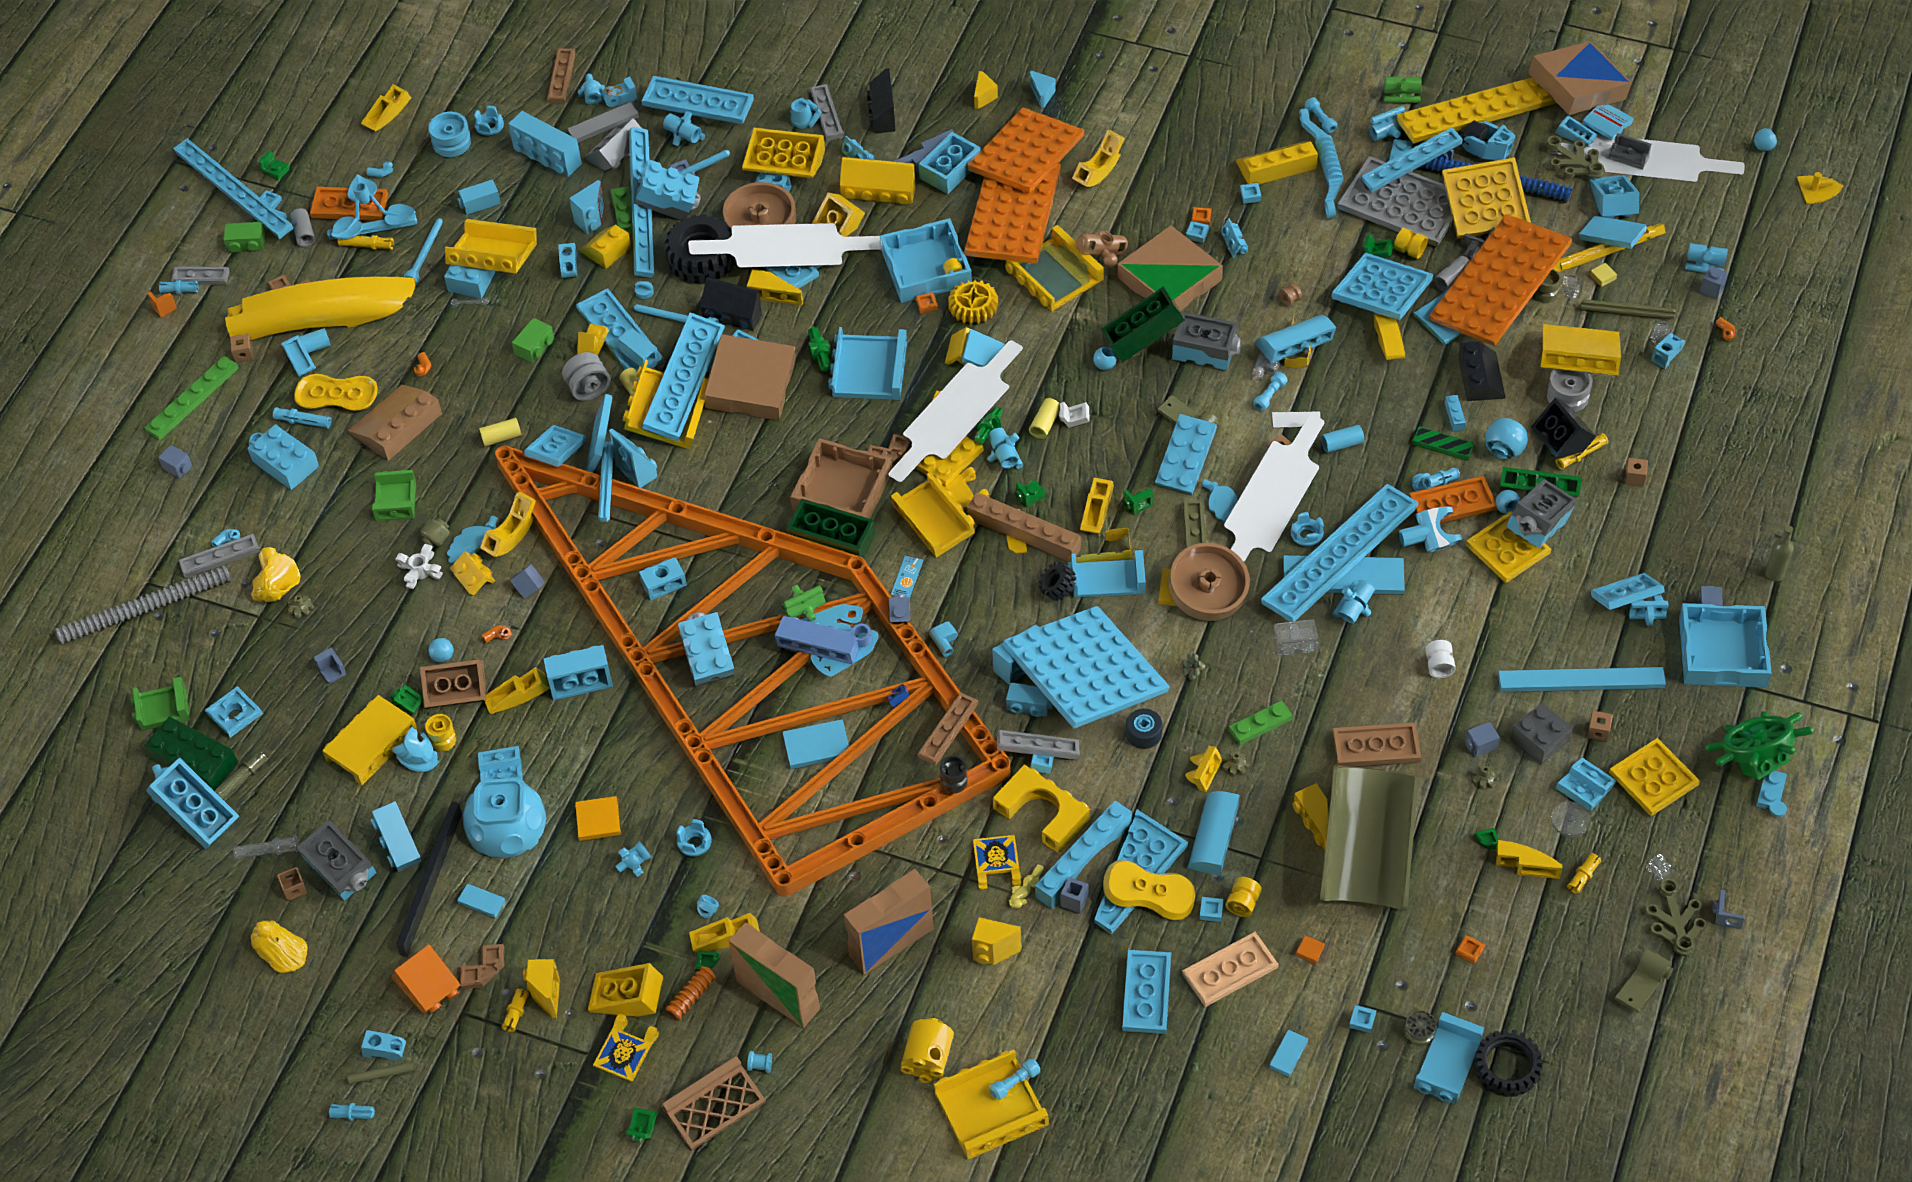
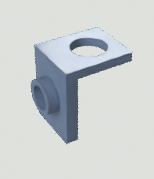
M1721 890L1718 900H1714L1712 913H1716L1715 925L1741 929L1745 916L1723 912L1725 890ZM1727 919H1735L1738 922L1731 923L1728 922Z

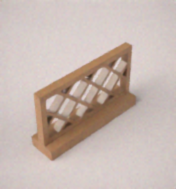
M735 1056L662 1103V1108L665 1115L670 1118L692 1151L766 1103V1100L742 1067L741 1061ZM741 1074L745 1080L744 1087L731 1085L732 1078ZM718 1087L727 1089L725 1099L713 1097L714 1090ZM730 1089L742 1091L741 1102L728 1100ZM745 1092L755 1094L758 1101L753 1104L743 1103ZM699 1099L709 1101L707 1111L694 1109L695 1102ZM711 1101L724 1104L722 1114L709 1112ZM727 1104L739 1106L738 1114L735 1116L725 1115ZM681 1111L689 1112L688 1123L678 1122L675 1115ZM693 1113L705 1115L703 1126L691 1124ZM708 1116L721 1118L720 1125L716 1128L706 1127ZM689 1129L702 1130L701 1138L692 1142L688 1136Z

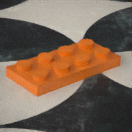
M317 187L310 211L311 218L341 219L349 216L355 219L356 203L348 197L349 188ZM377 189L373 196L385 210L389 195L388 190ZM371 199L367 204L359 203V220L378 221L383 219L384 214Z
M1484 476L1409 493V497L1418 502L1415 510L1416 514L1438 507H1452L1454 513L1441 519L1440 524L1497 510L1495 499Z

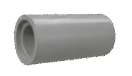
M302 208L293 210L290 218L297 244L302 247L312 245L315 242V236L308 212Z
M1459 256L1434 277L1436 287L1443 292L1448 290L1469 264V259L1465 256Z

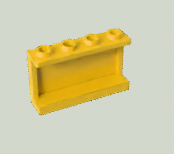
M929 472L926 474L927 480L903 496L896 492L891 495L894 508L937 558L975 533L973 526L975 522L969 514L966 515L964 513L962 505L953 500L951 492L942 487L940 479L937 476L934 477Z
M378 695L345 728L341 729L339 734L331 742L327 743L322 751L327 762L333 761L353 774L356 782L362 786L394 754L392 749L404 743L411 727H414L416 730L418 729L414 718Z

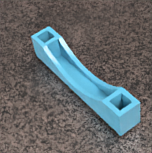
M1115 800L1035 885V898L1052 910L1061 901V892L1068 877L1076 879L1087 863L1102 848L1118 839L1131 826L1132 811Z

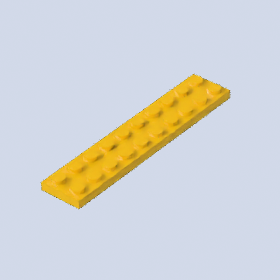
M1531 77L1397 114L1396 120L1412 143L1431 139L1451 127L1455 131L1467 129L1473 120L1492 122L1553 105L1557 102L1548 91L1543 89Z

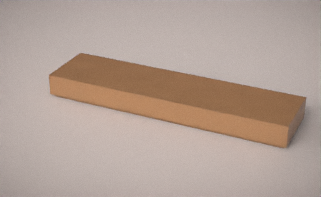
M557 49L547 97L548 103L566 102L576 54L575 49Z
M960 692L918 752V758L936 766L977 707L978 700Z

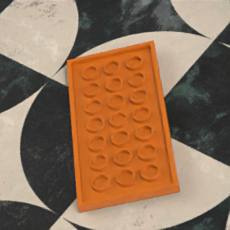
M1057 164L1031 193L984 176L965 246V256L1038 264L1061 164Z
M1506 214L1431 312L1429 321L1496 346L1571 245L1572 238Z

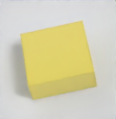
M1606 263L1590 271V276L1601 287L1616 280L1617 274Z

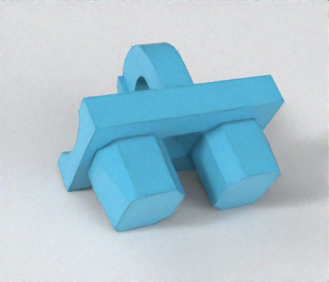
M1654 595L1651 597V601H1644L1642 599L1633 602L1630 605L1629 619H1645L1646 625L1652 626L1654 619H1666L1669 606L1668 601H1664L1661 595Z

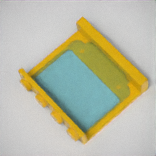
M1059 225L1052 228V238L1042 244L1038 264L1006 260L1005 265L1007 272L1014 275L1018 282L1024 285L1030 294L1036 296L1041 304L1051 312L1104 280V267L1090 254L1081 253L1076 246V241Z

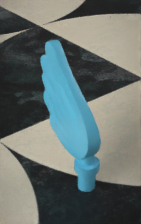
M1204 479L1202 486L1212 492L1208 503L1209 511L1215 513L1216 519L1222 520L1225 524L1238 502L1237 496L1231 488L1218 486L1217 482Z
M490 516L485 527L472 526L463 529L462 534L454 538V542L450 545V549L447 552L449 564L453 565L464 551L473 554L482 550L480 547L485 532L496 529L495 525L498 518Z

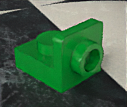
M270 150L259 160L262 173L278 181L290 170L289 165L275 159L273 152Z
M1036 480L1025 486H1022L1020 482L1016 483L1015 496L1026 508L1046 498V492Z
M1148 488L1132 496L1128 490L1123 491L1122 502L1124 507L1135 515L1154 505V493Z
M405 684L401 690L396 688L390 697L393 700L391 704L397 705L411 716L424 700L420 694Z

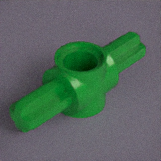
M812 326L808 329L811 340L808 343L812 360L814 359L818 362L820 370L827 373L831 369L829 343L827 339L821 337L819 329Z
M994 407L991 413L986 414L976 424L977 434L974 439L975 443L979 445L984 444L990 431L1001 428L1000 417L1003 413L1002 408Z

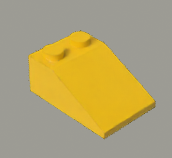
M650 963L596 973L588 1011L591 1013L623 1014L635 1017L656 1014L663 975Z

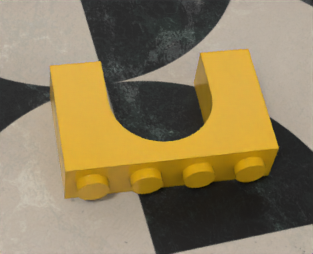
M1023 765L993 797V809L1010 820L1025 803L1031 800L1043 799L1053 803L1059 812L1042 831V842L1057 853H1060L1090 820V808L1086 803L1079 802L1073 798L1068 791L1061 790L1052 780L1042 777L1034 768L1030 769Z

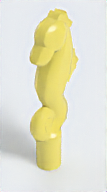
M1038 864L1032 874L1024 878L1023 886L1012 887V896L1009 900L1010 907L1020 908L1027 903V900L1023 898L1028 896L1031 887H1035L1040 881L1039 877L1044 871L1043 866Z

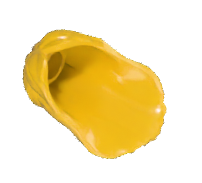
M275 553L271 555L267 564L252 582L254 588L251 592L252 599L257 602H275L280 600L295 585H298L301 576L295 561L285 554Z
M273 920L257 922L251 934V944L259 957L267 961L279 973L294 972L303 967L308 946L301 937L292 934Z

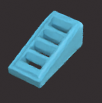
M1568 115L1555 132L1557 135L1573 142L1581 140L1585 143L1586 147H1589L1598 135Z

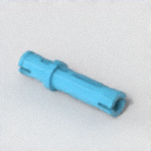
M278 407L274 408L273 419L289 421L290 424L301 423L327 429L331 426V417Z

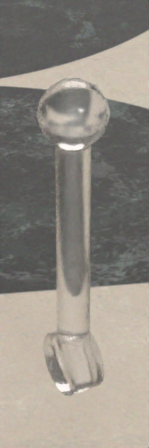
M488 298L460 301L452 299L450 302L455 307L458 304L482 303L487 305L489 300Z

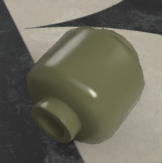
M439 518L428 520L421 530V535L424 537L422 541L431 546H441L450 535L449 525Z

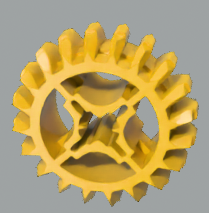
M976 279L973 282L967 280L965 284L960 282L959 286L955 285L954 290L950 292L948 298L949 310L952 316L957 318V321L962 320L964 324L966 322H970L971 325L973 322L978 324L980 321L986 322L987 318L992 319L993 314H996L998 295L994 287H990L989 283L984 284L983 280L977 282Z

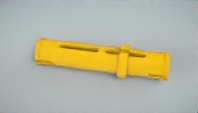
M377 235L372 237L355 236L349 239H338L339 246L372 248V250H377L378 248L392 250L394 239L381 238Z
M1600 433L1584 452L1560 459L1557 458L1555 460L1557 467L1562 470L1572 463H1578L1584 456L1608 444L1607 436L1604 433Z

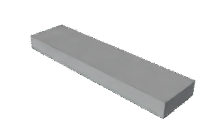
M827 84L810 87L813 102L822 112L819 120L826 141L843 138V131Z
M629 102L567 128V131L579 143L615 128L617 125L632 118L636 119L639 117V114L632 103Z
M254 534L178 561L184 577L188 578L260 552Z
M998 730L997 750L1078 760L1080 755L1078 739Z

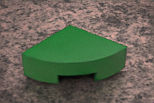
M1495 828L1474 833L1475 840L1481 846L1496 850L1499 838Z
M699 950L695 973L700 971L699 968L701 966L708 967L710 970L715 967L720 960V953Z

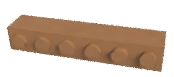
M977 492L967 506L968 514L975 523L1004 535L1007 534L1066 561H1069L1071 554H1076L1077 556L1081 550V535Z

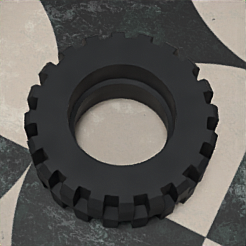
M701 214V216L691 215L690 218L685 217L681 219V222H676L673 228L669 229L665 237L666 257L672 273L677 277L679 276L680 279L684 281L689 280L690 283L694 284L695 282L705 284L707 277L712 279L724 277L725 273H728L732 269L731 266L735 264L736 260L733 255L691 254L688 251V242L729 239L732 236L730 226L723 220H717V217L712 215L708 217L706 214Z

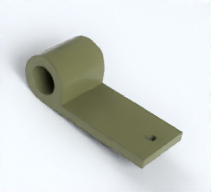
M1173 395L1157 410L1175 424L1179 415L1183 414L1218 425L1217 418L1211 412L1204 411L1199 415Z
M1648 949L1641 958L1636 971L1616 995L1615 1000L1638 1013L1664 978L1668 980L1674 970L1671 967L1672 962Z

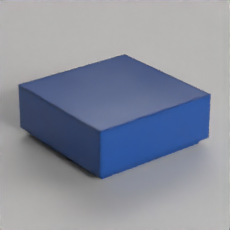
M901 684L891 692L899 693L888 695V700L893 707L910 696L904 684Z

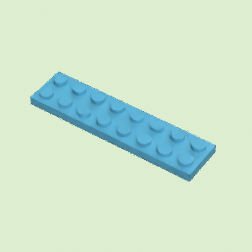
M689 313L644 420L643 429L675 441L679 440L725 325Z

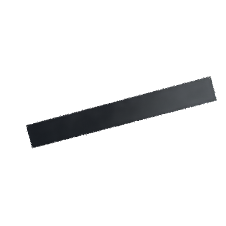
M452 802L449 806L399 935L396 946L401 956L407 957L462 816L459 803Z

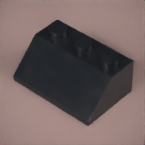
M887 68L869 82L870 90H866L867 101H871V103H868V112L872 114V116H869L870 127L874 126V134L896 132L890 71Z
M709 277L706 278L700 304L702 317L717 318L718 322L754 331L762 316L759 291Z
M1480 341L1460 343L1458 359L1467 401L1505 399V391L1496 352Z
M1557 398L1552 400L1531 426V429L1558 459L1584 452L1596 438V435L1575 411Z

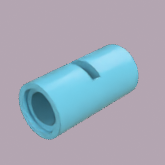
M325 328L299 336L307 353L331 346Z
M1358 424L1322 434L1321 442L1324 451L1329 453L1364 443V434L1361 426Z

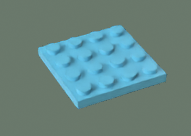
M1365 253L1332 292V299L1391 317L1392 319L1401 320L1432 281L1433 274Z

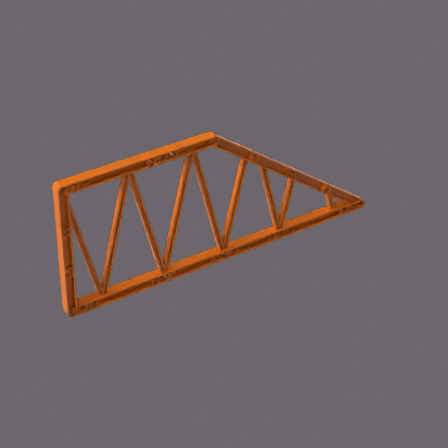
M501 446L495 451L498 467L514 492H522L536 500L531 514L534 516L533 521L780 896H789L1006 781L1010 777V760L1004 751L997 750V741L975 711H973L960 732L980 758L982 764L967 770L968 784L962 792H946L941 786V778L783 821L931 694L936 697L947 712L960 693L957 686L911 623H890L889 598L892 597L866 561L854 554L612 479L610 505L642 514L649 518L590 564H587L545 500L575 493L599 501L601 475L563 463L557 467L524 456L525 451L509 446ZM532 480L549 486L537 488ZM664 522L711 536L614 562ZM734 544L761 552L644 647L641 646L598 581L654 566L674 557L681 559ZM778 557L851 580L861 594L827 602L815 608L814 614L841 604L861 607L863 609L862 617L872 609L921 677L725 731L811 660V654L798 652L699 734L653 663L686 655L682 641L668 645L680 635L678 623L686 621L689 615L696 612L707 614ZM851 610L848 612V617L853 618L856 616L855 611ZM782 614L722 630L726 643L775 631L778 629L782 617L786 615ZM801 615V616H799V617H797V618L801 620V619L806 618V617H804L803 615ZM842 619L837 620L838 623L841 622L848 624L850 626L853 625V623L842 621ZM901 684L906 686L910 694L909 697L760 823H758L711 752V749L887 702L889 701V694L899 693L891 692ZM910 801L789 866L785 864L770 839Z

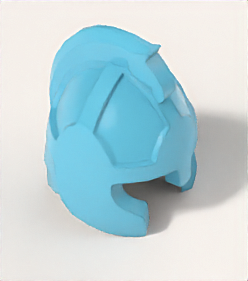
M411 727L405 736L404 743L397 745L392 751L396 754L399 762L408 769L417 772L429 771L439 763L437 752L433 751L432 744L424 732L420 734L424 739L419 741L417 738L418 731Z

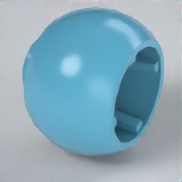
M1509 418L1495 420L1488 427L1485 434L1487 448L1492 455L1500 459L1518 457L1524 451L1528 442L1526 429L1517 421Z

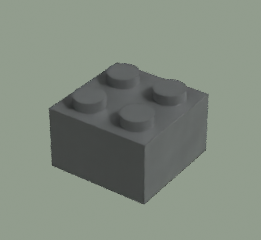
M1541 702L1513 726L1511 740L1542 765L1570 741L1573 728Z

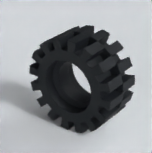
M1054 562V565H1048L1049 569H1044L1045 574H1041L1040 577L1042 579L1039 580L1041 584L1039 589L1049 598L1059 601V599L1063 600L1064 596L1068 597L1069 591H1073L1071 587L1076 584L1073 582L1076 580L1074 576L1076 574L1063 563Z

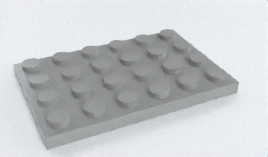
M1369 156L1339 201L1338 209L1397 232L1405 227L1412 230L1414 235L1419 233L1428 237L1427 243L1438 247L1453 223L1445 184L1409 172L1371 192L1362 181V175L1386 162Z

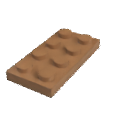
M1416 723L1333 728L1338 765L1366 766L1421 762Z

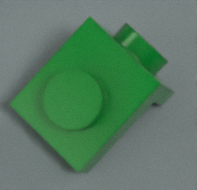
M1371 234L1367 235L1363 243L1365 253L1381 258H1390L1394 247L1392 239L1375 241Z
M634 1107L630 1128L626 1129L625 1134L632 1135V1140L644 1142L645 1138H652L657 1112Z

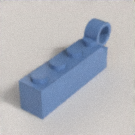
M783 616L775 633V638L779 647L853 665L859 647L869 645L872 641L870 627L862 623L855 625L851 630L844 631L834 626L820 625L814 621L807 622L797 617ZM859 633L867 634L863 638L856 637V635Z

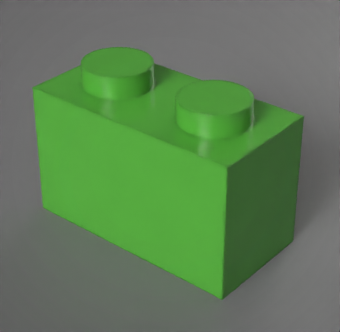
M262 222L225 224L224 243L227 251L264 250L265 231Z
M533 318L512 342L514 355L533 363L542 355L544 349L553 342L552 326Z

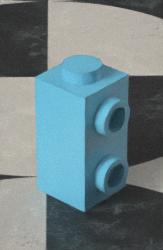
M493 180L458 190L460 198L457 199L460 209L464 208L466 215L501 204L499 193Z
M630 328L618 337L620 351L639 366L643 367L645 360H648L646 366L648 368L659 360L657 347L633 328Z
M1010 683L1006 698L1007 711L1031 714L1036 717H1047L1048 709L1052 710L1053 704L1038 687Z

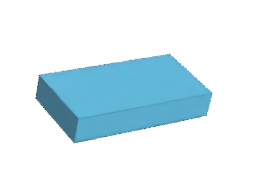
M298 335L281 343L299 377L316 369Z
M467 884L457 902L459 905L496 918L505 903V898Z
M1288 1030L1269 1068L1290 1077L1308 1043V1038Z

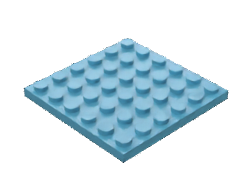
M1098 606L1005 639L1002 644L1005 650L1074 729L1167 693L1170 688L1165 680Z

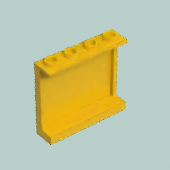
M466 219L464 222L465 233L454 247H445L446 264L517 273L537 245L536 228Z
M1543 324L1540 340L1542 343L1541 367L1610 375L1619 374L1621 362L1619 332Z
M645 360L644 366H639L636 377H639V381L635 380L632 388L635 394L629 397L627 406L630 407V410H625L622 421L626 422L624 429L690 449L705 402L704 394L709 379H703L678 441L642 428L664 375L663 372L647 368L648 360Z
M1015 1050L1010 1052L1004 1051L996 1058L983 1060L977 1066L970 1069H962L956 1075L949 1078L943 1077L934 1084L935 1095L968 1160L1049 1125L1048 1113L1045 1108L1042 1109L1027 1078L1016 1083L1013 1088L1008 1090L1007 1096L1001 1100L995 1099L989 1088L992 1083L997 1080L1003 1081L1021 1069L1016 1059Z

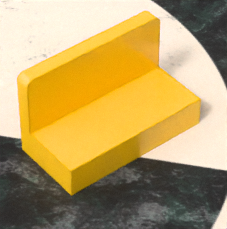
M965 327L951 336L945 364L949 365L955 361H959L964 366L967 364L961 360L967 335L970 331L969 328Z

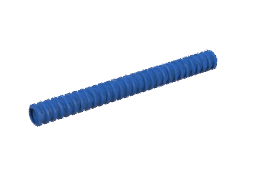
M1440 156L1423 164L1420 168L1426 167V169L1431 168L1432 171L1436 169L1437 172L1446 169L1469 166L1471 163L1468 162L1466 164L1465 161H1454V159L1449 160L1448 157L1444 159L1443 156ZM1519 174L1522 188L1526 193L1530 191L1531 194L1537 193V195L1542 194L1543 197L1547 195L1548 198L1553 197V199L1559 198L1560 201L1562 199L1565 202L1569 201L1572 191L1571 186L1566 187L1564 184L1560 186L1559 183L1556 185L1554 182H1543L1542 179L1539 181L1538 178L1532 179V177L1526 178L1527 176L1525 175L1521 177V174Z

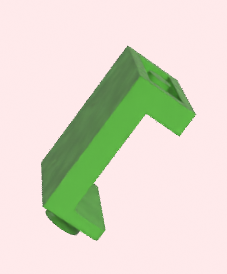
M413 470L374 473L376 495L372 511L375 520L386 521L415 518L416 480Z
M181 677L173 678L174 686L143 693H139L138 688H133L134 696H131V703L136 711L132 713L135 724H139L141 731L160 727L169 716L180 722L190 720L186 687Z

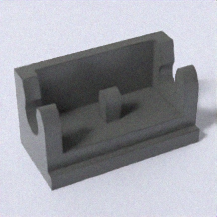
M1617 133L1608 159L1643 170L1649 159L1652 144Z

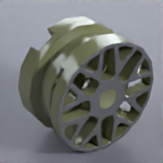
M1412 1012L1407 1017L1404 1028L1407 1040L1409 1039L1412 1044L1417 1046L1429 1044L1435 1036L1436 1020L1429 1012Z

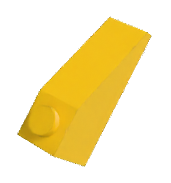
M752 270L747 288L758 290L760 300L803 305L802 291L771 272Z

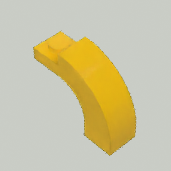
M1107 130L1097 153L1089 161L1079 162L1072 179L1086 187H1092L1100 183L1117 163L1121 155L1118 152L1125 138L1111 130Z
M522 492L516 493L508 517L498 528L485 532L480 548L494 557L510 552L528 532L534 520V516L531 514L536 500Z

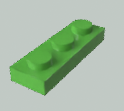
M629 187L611 189L617 224L626 232L633 231L632 201Z
M1280 701L1230 725L1229 731L1237 743L1242 745L1291 721L1293 715L1283 701Z

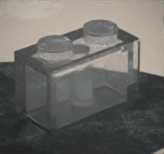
M1314 619L1274 624L1273 636L1277 655H1291L1300 652L1309 653L1318 650L1319 638Z

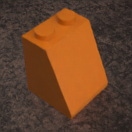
M430 944L395 969L391 976L393 981L423 1014H426L428 1011L431 1014L442 1006L440 1002L445 998L451 1000L459 993L457 989L461 986Z

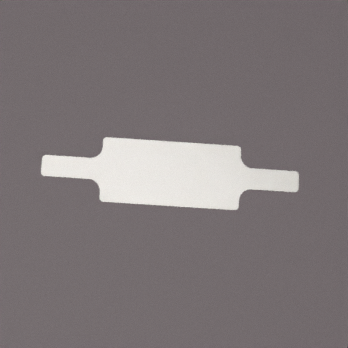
M1597 135L1589 147H1584L1585 158H1587L1590 149L1598 150V162L1603 164L1605 172L1693 182L1698 180V174L1702 171L1733 174L1744 173V163L1704 158L1700 154V147L1698 145L1638 139L1652 144L1649 159L1643 170L1608 159L1612 143H1614L1615 139L1611 140L1604 135ZM1561 143V146L1577 155L1573 149L1574 144ZM1547 149V152L1550 153V154H1559V155H1562V154H1560L1559 152H1550V151Z
M833 223L732 226V236L729 239L688 242L691 254H731L736 258L738 267L842 264L841 256L845 251L881 250L880 236L844 237L837 232L836 225Z
M1009 341L986 366L978 367L972 363H967L904 431L903 435L912 441V447L892 468L889 476L902 482L925 456L935 454L941 458H946L1009 389V385L1001 380L1000 374L1021 352L1023 347L1014 341Z
M1313 414L1308 416L1292 444L1282 445L1276 441L1272 442L1224 524L1227 529L1235 534L1236 541L1231 550L1243 562L1253 548H1262L1268 552L1272 551L1319 469V466L1309 459L1308 451L1324 425V420Z

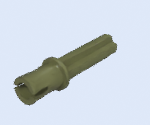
M259 750L250 760L243 762V766L215 790V793L221 799H224L251 774L254 775L255 771L268 761V758Z

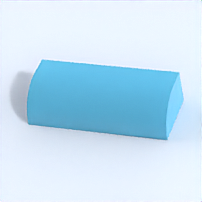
M1318 315L1256 339L1255 344L1271 363L1308 350L1310 344L1311 348L1331 341L1336 326L1325 315Z
M1216 791L1207 795L1187 869L1221 876L1239 806L1238 794Z

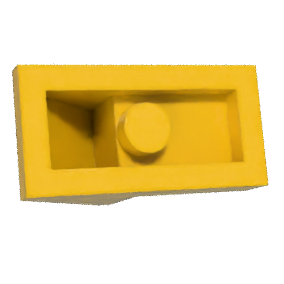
M590 323L586 333L579 332L578 354L591 352L598 356L609 332L608 328Z

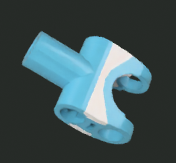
M1449 506L1438 507L1417 513L1416 518L1419 525L1399 530V538L1403 547L1424 542L1427 553L1443 550L1462 541L1461 534H1447L1440 527L1441 519L1453 514V508Z

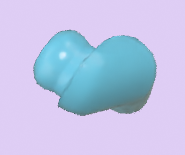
M226 529L211 541V544L217 547L225 542L237 540L240 538V532L236 529Z

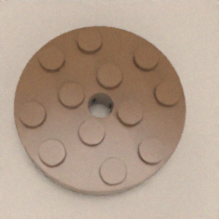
M767 182L750 183L741 186L728 196L723 206L724 222L730 228L742 225L795 224V202L791 194L779 185Z
M1199 543L1184 549L1175 558L1168 577L1169 592L1175 604L1186 614L1206 621L1225 619L1237 612L1245 601L1250 585L1249 573L1243 560L1234 551L1215 543Z

